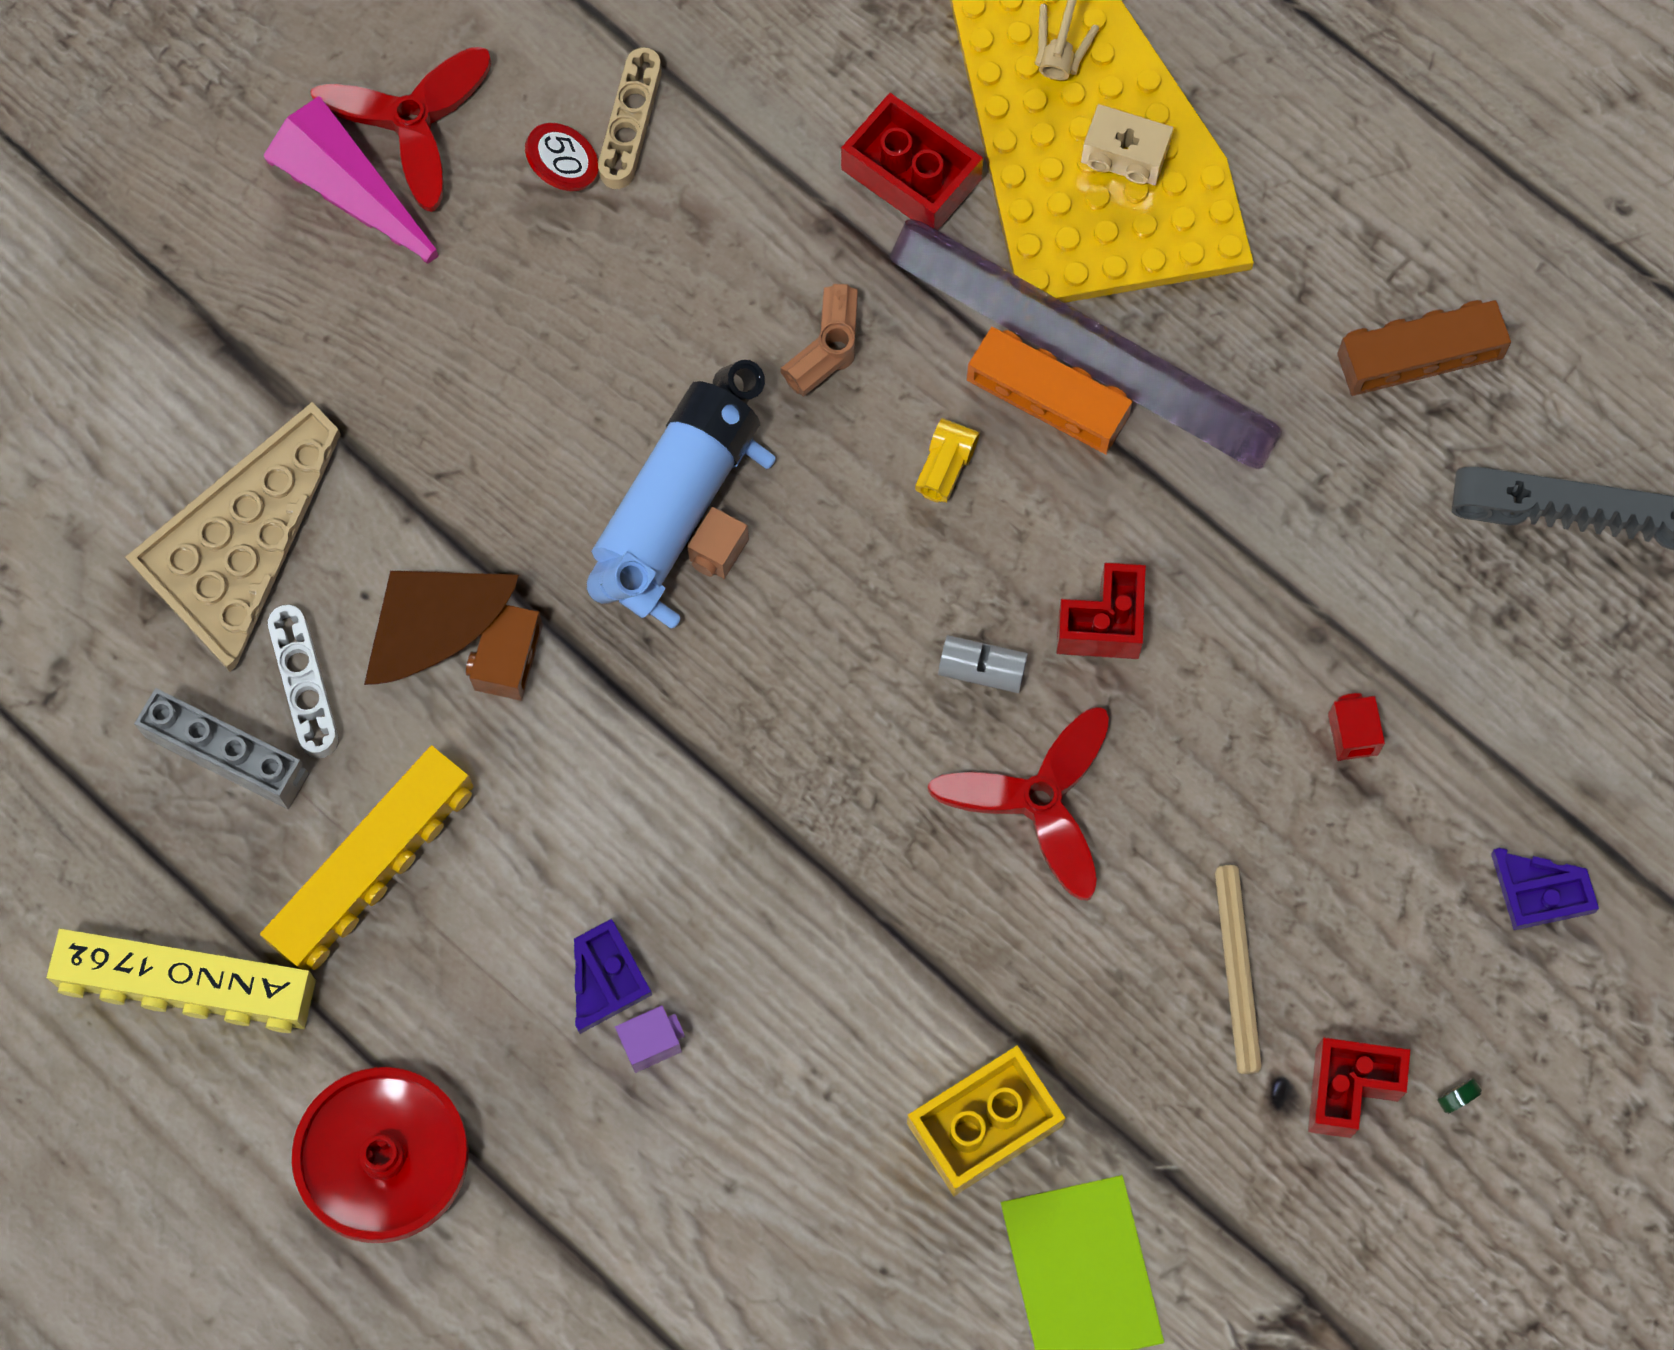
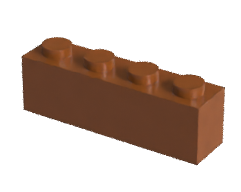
M1474 300L1456 310L1444 312V310L1439 309L1426 313L1420 319L1408 322L1405 319H1397L1387 323L1383 328L1368 331L1366 328L1354 330L1343 337L1337 356L1350 394L1355 396L1504 359L1511 340L1497 301L1493 300L1482 303L1481 300Z

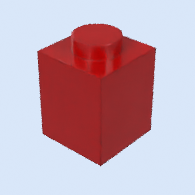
M1351 693L1339 697L1338 701H1334L1328 713L1337 761L1379 755L1385 741L1376 697H1363L1361 693Z

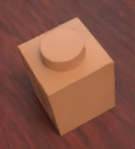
M711 507L687 546L689 561L692 562L691 565L706 576L712 577L713 574H716L725 579L749 540L748 525Z

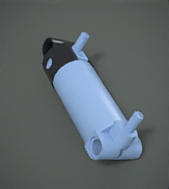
M740 360L721 368L715 374L713 384L697 381L689 386L667 422L666 430L591 551L593 557L598 561L587 580V590L594 601L601 604L619 601V603L641 618L651 614L671 629L678 625L681 619L680 615L659 601L666 589L662 583L730 470L738 466L744 454L765 469L772 467L776 460L775 455L753 440L760 422L758 416L747 403L750 399L758 397L765 385L764 373L757 363L751 360ZM735 374L743 381V391H740L735 386Z

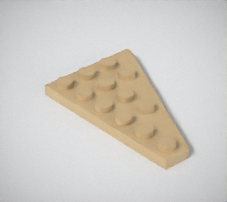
M313 402L125 557L129 564L229 672L238 664L341 435L338 428Z

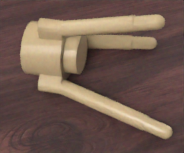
M1067 0L1058 38L1051 40L1049 45H1047V5H1040L1038 54L1035 65L1039 66V72L1047 78L1065 80L1068 79L1069 74L1076 75L1081 59L1099 30L1098 25H1093L1074 54L1072 51L1073 46L1066 39L1077 0Z

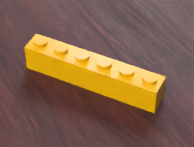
M431 745L261 931V937L296 969L309 971L310 968L313 970L319 968L330 954L328 948L339 936L344 938L349 935L358 924L359 918L357 916L368 904L370 906L375 905L384 896L388 888L386 884L396 873H404L412 865L416 858L414 853L425 841L427 843L432 842L440 834L446 817L453 810L458 812L467 804L472 796L471 790L474 787L469 775Z

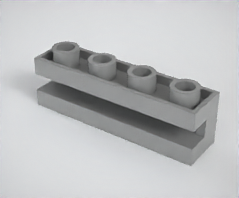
M157 688L153 691L134 723L146 739L286 809L290 808L309 775L307 770L302 768L301 760Z

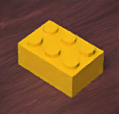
M1017 1045L907 1115V1125L952 1195L956 1196L1062 1128L1066 1118Z

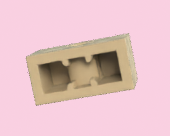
M1098 104L1083 144L1081 163L1087 164L1091 169L1098 172L1109 171L1125 176L1128 180L1137 184L1148 183L1156 186L1170 147L1173 127Z

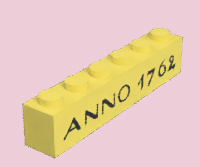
M60 928L46 977L58 987V993L66 996L83 998L84 992L100 994L99 999L101 1001L124 1005L126 999L141 1001V1007L159 1012H166L167 1006L183 1008L182 1014L200 1019H207L209 1013L224 1015V1021L241 1026H249L250 1020L265 1022L267 1029L282 1033H291L292 1027L305 1029L316 979L308 970Z

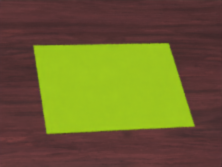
M1123 1175L1000 1202L1035 1350H1136L1164 1343Z

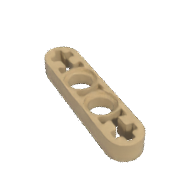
M650 48L635 49L626 59L599 157L598 169L601 181L612 189L624 188L632 182L662 72L659 55ZM643 62L650 63V68L645 70L643 76L644 83L639 82L638 68L642 67ZM631 94H640L646 99L645 103L639 108H629L624 104V101ZM625 127L633 129L637 134L630 142H620L615 138L616 132ZM617 153L622 155L623 169L619 170L617 175H612L610 169L615 167Z

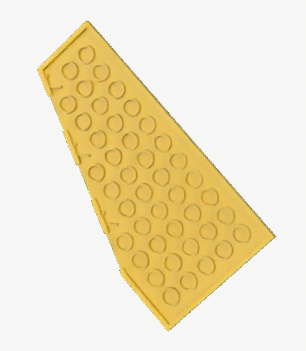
M950 0L1021 311L1252 270L1254 262L1228 160L1122 0L1076 1L1066 39L1073 46L1072 51L1074 54L1093 25H1098L1099 30L1081 59L1077 74H1069L1068 79L1053 80L1045 77L1039 72V66L1035 65L1038 54L1040 5H1047V45H1049L1051 40L1058 38L1067 0ZM1098 104L1173 127L1170 147L1156 186L1148 183L1137 184L1131 182L1125 176L1109 171L1098 172L1091 169L1087 164L1081 163L1083 144Z

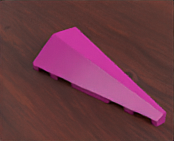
M320 96L286 118L264 153V158L271 166L276 165L290 174L295 181L301 185L304 183L319 192L325 200L368 227H374L386 234L392 242L399 246L403 245L413 251L427 264L439 257L436 248Z

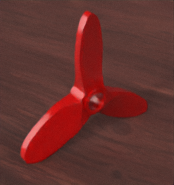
M471 47L463 50L438 65L421 80L410 95L402 97L387 95L358 86L341 84L319 85L312 88L310 93L312 99L320 96L332 113L338 117L395 131L399 136L400 157L409 189L421 208L433 212L441 203L444 182L441 158L436 141L430 130L431 124L456 110L480 86L490 69V54L486 48ZM417 115L413 120H404L407 116Z
M1095 707L1086 710L1075 718L1049 748L1036 776L1022 779L982 772L950 773L932 779L928 784L927 791L938 802L954 808L979 813L1024 814L1027 818L1033 820L1040 850L1052 873L1070 895L1079 900L1088 901L1095 892L1097 882L1094 862L1079 825L1061 803L1063 795L1082 779L1096 759L1108 731L1109 717L1107 711L1104 708ZM1035 791H1043L1050 796L1052 801L1047 805L1039 806L1030 800L1029 795Z

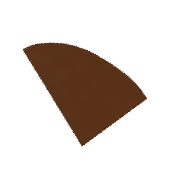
M390 570L364 685L389 683L406 678L462 650L484 632L499 615L511 597L519 575Z

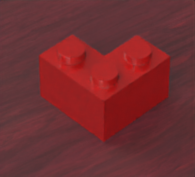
M1104 563L1101 576L1100 601L1061 599L1058 613L1056 654L1139 659L1143 645L1146 565Z
M1323 1037L1317 1045L1315 1053L1308 1132L1352 1138L1359 1130L1362 1097L1398 1102L1407 1093L1411 1050Z

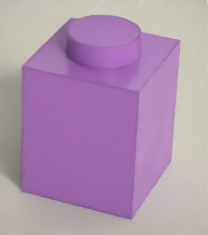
M662 1005L615 1026L635 1073L682 1052L678 1040L685 1037L676 1014L667 1017Z

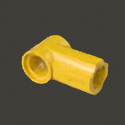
M941 418L929 446L930 454L919 475L915 490L931 501L947 503L963 465L967 466L973 456L980 432Z

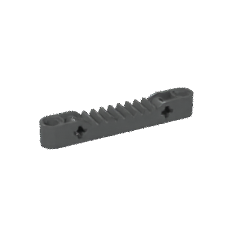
M1464 467L1456 471L1452 513L1460 518L1510 526L1518 525L1528 517L1531 524L1536 525L1540 516H1543L1548 527H1552L1556 519H1561L1563 528L1566 530L1569 529L1573 521H1576L1580 532H1585L1588 525L1593 524L1596 534L1599 535L1606 526L1610 527L1613 537H1617L1622 528L1626 529L1629 539H1634L1638 531H1642L1646 542H1649L1654 536L1655 540L1662 547L1674 550V496L1482 467Z

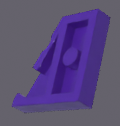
M1502 848L1492 851L1491 857L1513 930L1590 915L1598 911L1599 906L1586 868L1569 864L1557 865L1549 859L1536 856L1529 859L1508 854V850Z
M612 919L574 938L576 972L575 1026L579 1034L652 996L647 982Z

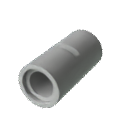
M947 635L938 675L1019 694L1028 653Z

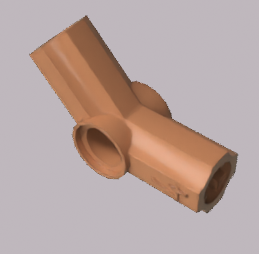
M833 284L830 287H824L819 337L781 367V374L797 394L804 397L833 372L849 367L854 361L858 289H854L848 284ZM833 342H842L846 347L841 350H833L828 345Z

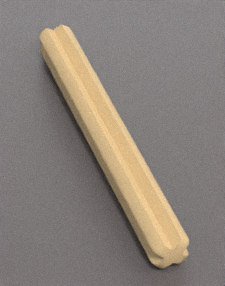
M1224 865L1217 867L1215 878L1237 1071L1240 1074H1254L1261 1070L1262 1065L1239 868L1235 865Z

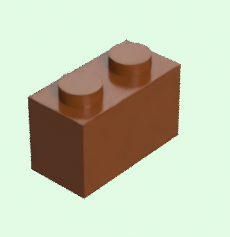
M505 605L490 626L478 636L480 642L477 652L471 651L466 665V675L470 676L474 691L519 701L523 700L543 627L538 611Z

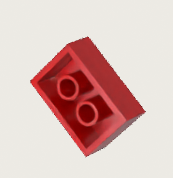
M889 93L841 147L842 171L932 235L939 230L982 180V156L892 93Z

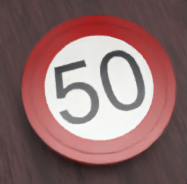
M544 123L535 127L528 135L525 142L526 158L533 171L549 185L564 191H580L587 188L598 174L597 155L588 140L573 128L559 123Z

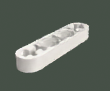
M282 605L274 609L270 614L268 629L295 730L303 750L309 756L325 758L336 749L338 734L308 623L297 607ZM289 617L295 623L292 625V630L297 641L290 644L285 631L281 628L284 626L283 619ZM296 653H303L309 657L308 666L300 672H292L287 669L288 659ZM306 690L316 691L319 694V701L314 708L304 710L297 706L298 696ZM317 719L322 733L329 734L323 737V744L320 746H316L313 741H308L314 737L309 720Z

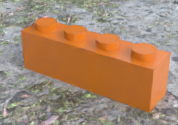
M991 327L968 363V382L1105 455L1130 416L1133 401L1128 399L1121 389L1114 386L1106 387L1094 381L1085 370L1078 367L1070 368L1060 363L1051 352L1041 348L1036 350L1026 345L1018 335L1008 330L1000 331Z

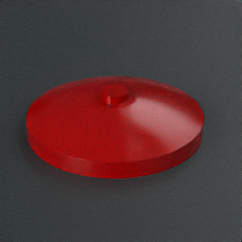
M375 1067L363 1069L333 1082L308 1106L299 1122L293 1140L292 1171L295 1184L304 1203L313 1215L330 1230L343 1237L360 1242H394L411 1237L428 1228L452 1205L462 1187L467 1172L469 1158L468 1139L465 1126L456 1107L436 1084L419 1074L400 1068Z

